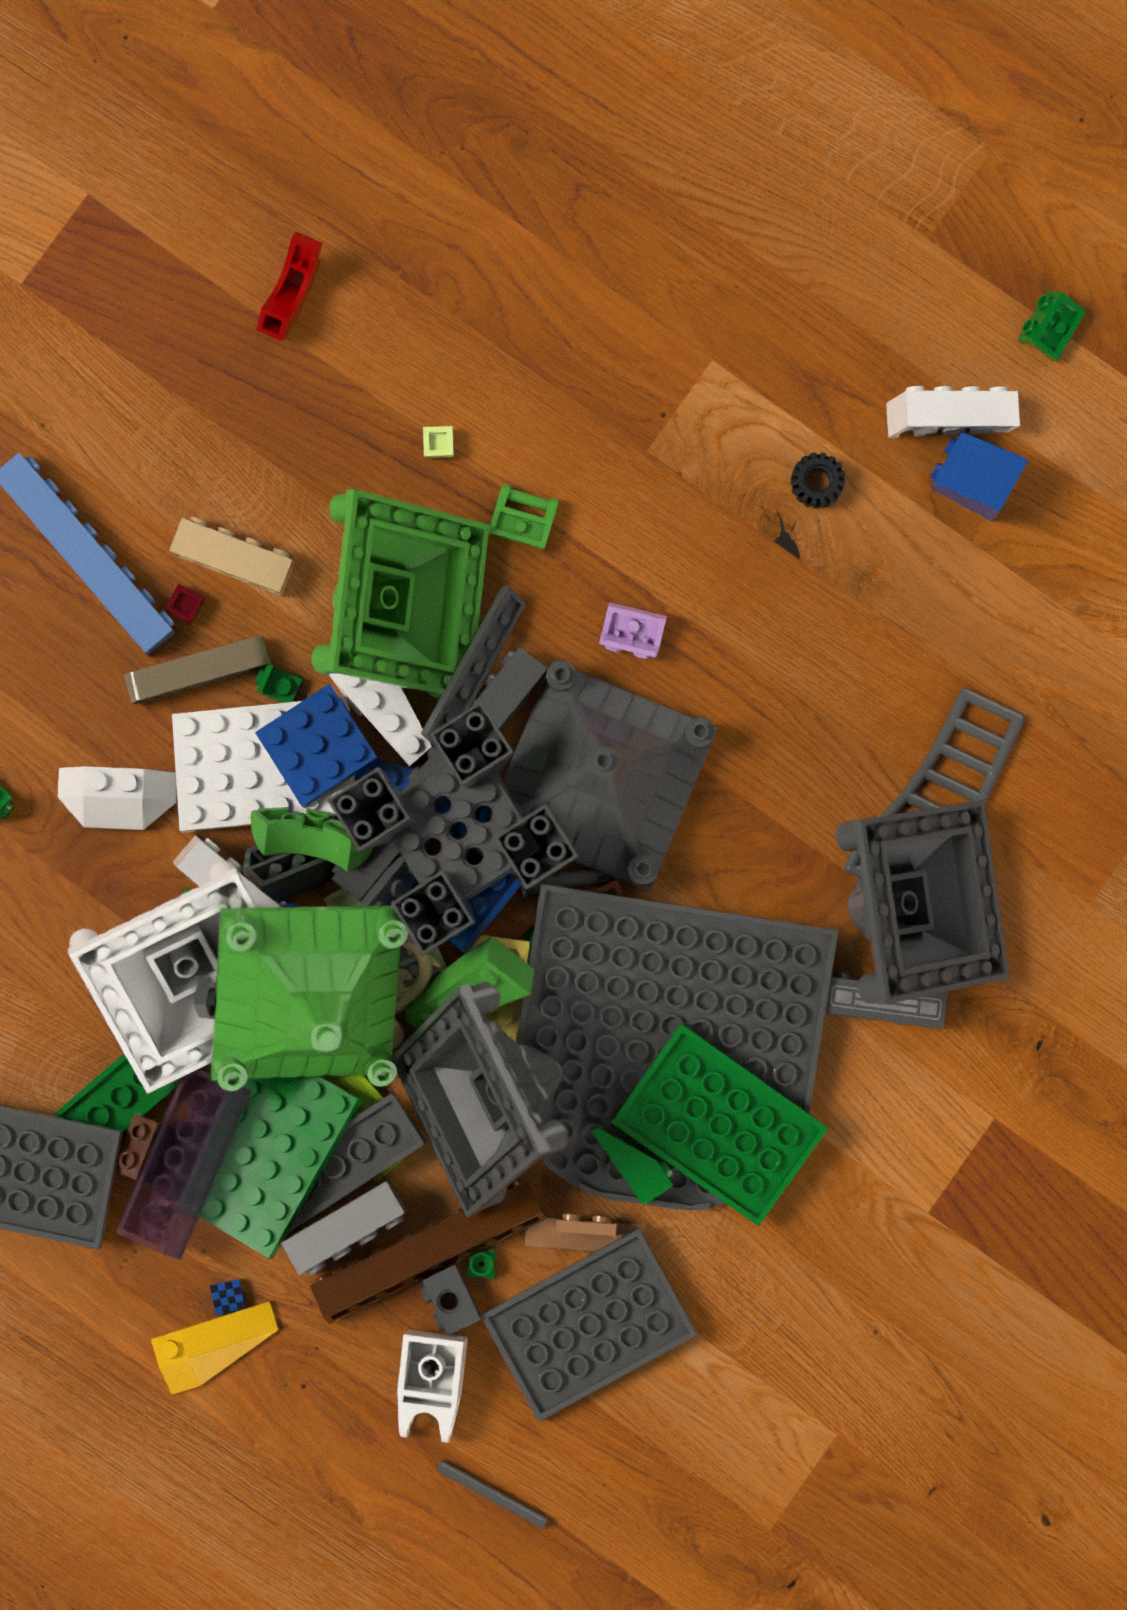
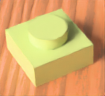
M453 426L423 427L424 458L454 457Z

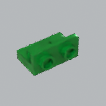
M1047 291L1037 301V308L1031 318L1022 326V333L1018 341L1022 344H1030L1049 360L1057 361L1085 315L1086 310L1063 292Z

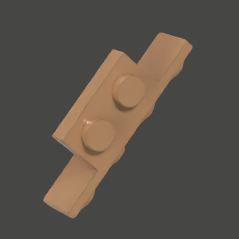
M563 1213V1218L546 1217V1220L525 1230V1245L597 1251L637 1228H640L645 1237L646 1226L611 1222V1217L593 1216V1221L581 1220L580 1214Z

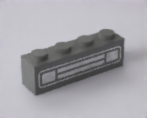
M834 972V977H831L825 1014L937 1029L944 1028L947 992L885 1005H878V1003L867 1004L860 998L858 993L859 981L852 980V974Z

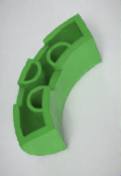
M288 807L264 808L251 811L253 838L264 856L283 853L309 855L330 861L348 872L360 866L373 850V848L359 852L341 822L331 819V813L307 809L306 814L288 813Z

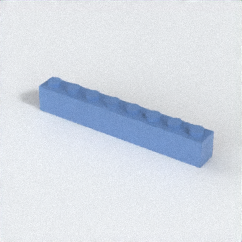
M20 452L17 453L0 468V485L142 650L150 656L176 634L171 628L175 623L164 610L158 613L153 608L152 604L156 601L145 588L139 591L134 586L133 582L136 578L126 566L120 569L113 560L117 556L109 546L105 544L101 547L94 538L98 534L90 524L85 522L82 525L75 517L79 514L77 509L69 500L63 503L56 494L60 490L49 477L45 481L40 477L37 472L41 468L29 455L25 459Z

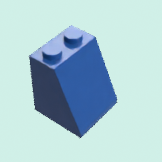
M961 432L958 439L951 437L944 453L948 454V457L944 464L938 462L929 478L933 479L934 482L930 488L992 522L1002 509L1028 460Z

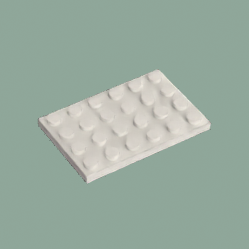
M347 696L340 697L350 713L349 698ZM302 701L172 714L179 831L182 833L251 826L252 810L274 807H288V813L306 814L307 809L331 813V818H337L327 800L354 783L355 775L305 808L300 805L255 732Z

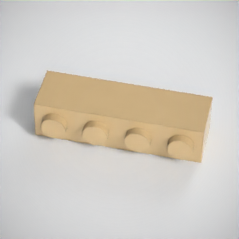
M191 517L190 521L184 518L181 519L169 549L173 556L281 597L283 596L295 565L293 560L289 558L290 554L278 548H273L271 552L261 548L263 545L261 542L246 537L245 541L234 538V532L219 527L217 531L207 527V522L196 517Z

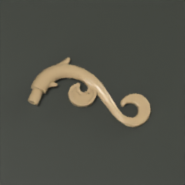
M409 932L407 940L401 946L407 949L408 956H411L412 953L416 956L418 973L411 984H404L403 980H411L413 976L407 967L399 966L396 994L399 997L396 999L395 1012L413 1002L424 991L430 981L433 966L441 967V964L431 951L425 955L421 954ZM394 1018L392 1049L401 1044L405 1035L401 1022Z

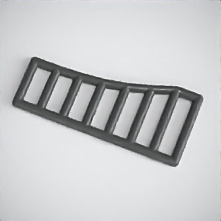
M967 688L961 689L943 727L919 769L902 792L880 816L897 814L906 803L920 810L941 807L915 794L925 779L970 801L984 800L986 804L1024 723V716ZM967 702L1010 721L1011 723L1004 738L960 718ZM956 728L998 748L992 763L984 762L948 745L947 742L954 729ZM942 754L986 775L979 791L932 770L940 755ZM858 851L851 852L844 869L848 874L861 879Z

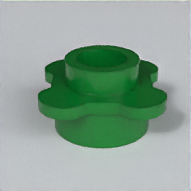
M489 1249L486 1252L480 1251L469 1256L470 1263L466 1271L467 1275L472 1279L477 1276H485L487 1279L494 1278L496 1275V1270L494 1269V1260L497 1258L496 1252ZM480 1261L485 1263L483 1267L479 1266Z

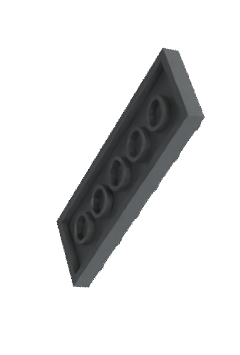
M395 1092L350 1120L288 1233L427 1143Z

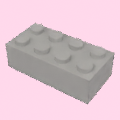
M388 1180L285 1240L281 1245L298 1274L300 1275L306 1271L307 1275L310 1276L326 1266L325 1259L332 1256L336 1261L352 1251L350 1245L354 1242L359 1241L360 1245H363L378 1236L376 1230L383 1225L388 1230L405 1220L402 1214L407 1212V1209L391 1181Z

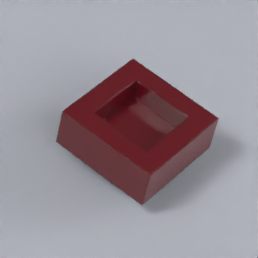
M178 584L164 610L192 625L205 598Z

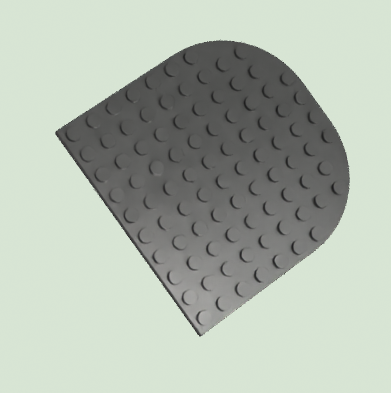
M541 884L528 963L534 969L531 995L523 997L516 1043L534 1048L550 1056L560 1065L562 1081L545 1102L542 1123L553 1119L557 1120L566 1127L568 1140L564 1149L545 1155L540 1159L556 1175L585 1192L608 1199L642 1204L592 1133L591 1127L596 1124L653 1155L659 1163L663 1161L661 1157L612 1124L611 1120L680 1023L809 1113L838 930ZM666 1162L674 1174L670 1177L673 1186L646 1205L682 1210H700L726 1203Z

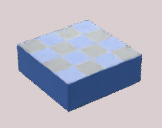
M240 1279L210 1285L216 1315L246 1308Z

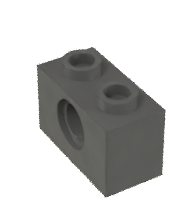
M456 1263L422 1280L424 1286L420 1287L426 1303L432 1302L437 1311L433 1317L440 1332L446 1330L447 1334L450 1335L481 1320L480 1313ZM446 1292L454 1293L458 1299L457 1306L451 1309L445 1308L441 1303V1296Z

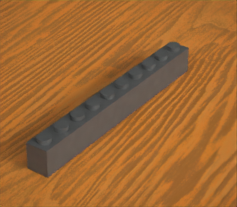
M521 647L516 652L512 650L508 652L501 662L503 668L497 675L492 673L482 685L485 690L478 698L475 697L470 706L471 708L482 701L500 731L505 728L547 674L548 668ZM434 745L426 754L429 759L422 768L417 765L407 779L410 782L405 789L401 790L399 788L402 793L407 792L448 765L440 750ZM444 798L439 802L438 809L441 807V805L445 802L447 798ZM394 841L373 847L368 858L353 870L347 872L336 865L332 870L335 874L332 880L357 901L361 902L397 858L400 851Z

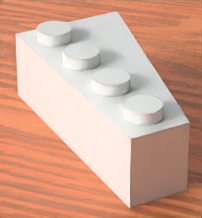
M923 386L907 387L905 392L886 403L888 438L899 437V434L904 431H913V437L936 433L940 429H942L943 435H955L965 432L966 428H969L971 434L1010 432L1020 426L1018 391H1007V387L1003 386L992 387L989 391H980V388L977 386L964 387L962 391H952L950 386L936 387L934 391H924Z
M333 674L331 676V679L410 768L428 753L432 746L421 735L423 728L401 687L342 674Z
M195 835L173 861L174 865L200 887L209 882L208 875L212 866L219 862H230L237 867L242 882L256 908L283 907V905L287 904L284 901L278 903L260 891L241 873L243 867L231 857L227 861L218 854L221 849L208 838L203 842Z

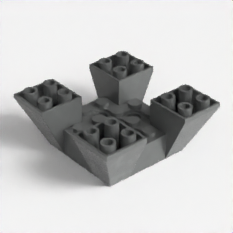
M482 701L430 733L448 765L407 792L402 793L386 774L377 767L327 800L359 852L394 841L420 885L393 901L391 905L422 955L427 954L474 924L475 920L470 899L513 871L516 872L524 887L529 889L579 857L546 804L524 817L498 774L514 752ZM444 798H449L451 808L447 813L441 814L438 809L439 802ZM490 807L493 816L489 822L482 823L479 814L483 808ZM464 823L467 827V834L462 839H456L454 829L458 824ZM438 839L442 845L439 854L432 856L429 852V845L432 841ZM480 849L483 853V859L479 864L473 865L470 861V854L473 850Z

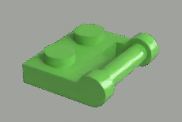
M503 483L490 523L489 534L545 550L560 500L552 497L549 500L511 489V485ZM510 500L545 510V518L506 507L507 501Z

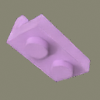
M609 602L599 644L605 645L606 649L614 652L626 650L634 652L633 654L639 658H656L667 616Z

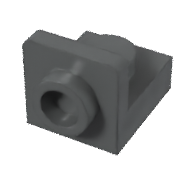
M199 975L193 1004L199 1018L214 1019L216 988L212 977Z

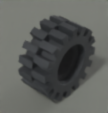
M814 452L809 456L805 455L797 462L792 472L790 485H792L793 495L796 494V499L799 502H804V506H814V509H819L820 506L825 508L830 503H834L841 494L845 484V473L841 469L842 465L840 462L837 463L835 461V457L832 455L828 457L823 452L821 454ZM813 470L824 471L829 478L828 487L822 491L810 489L806 482L808 473Z

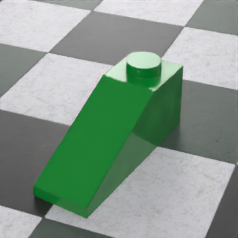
M596 1124L591 1127L592 1133L643 1206L673 1186L670 1177L674 1174L664 1160L659 1163L653 1155Z

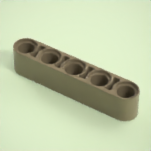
M256 636L125 674L124 678L131 704L134 705L254 672L261 668L264 669L268 663L271 664L264 636Z

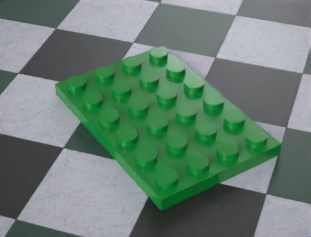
M681 1023L611 1120L612 1124L758 1227L828 1130L826 1125Z
M320 1076L247 1078L243 1087L233 1091L172 1200L265 1257L273 1259L362 1100Z

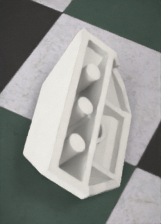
M82 766L59 768L58 798L84 828L145 830L177 803L176 773L112 767Z

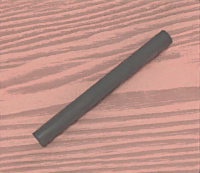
M443 1460L436 1470L541 1529L544 1528L548 1520L547 1517Z

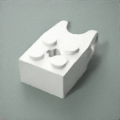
M408 1329L404 1333L397 1389L400 1437H407L409 1435L415 1415L429 1413L439 1423L441 1442L449 1443L462 1395L467 1336ZM431 1359L439 1365L435 1372L431 1371L430 1365H426V1362H429Z

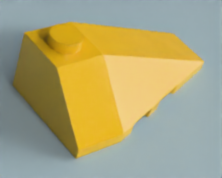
M268 1301L155 1336L151 1339L159 1369L171 1395L203 1385L279 1329L271 1302Z

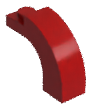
M297 231L294 233L278 282L261 308L256 327L257 331L283 342L298 318L314 282L321 261L319 255L323 245L322 242Z

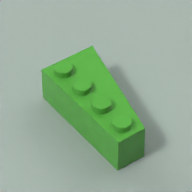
M490 936L431 978L424 991L407 1005L405 1020L418 1029L458 987L466 984L474 986L483 982H490L500 993L498 1007L531 995L534 969Z

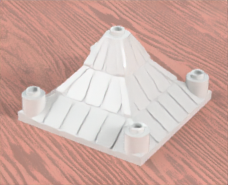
M219 862L212 866L208 875L209 882L201 887L195 888L174 900H170L151 911L145 912L127 923L114 927L104 934L98 935L91 929H81L70 938V948L67 949L68 954L147 1094L210 1064L212 1061L214 1019L199 1018L193 1004L199 975L212 977L216 988L221 908H256L242 882L237 867L230 862Z

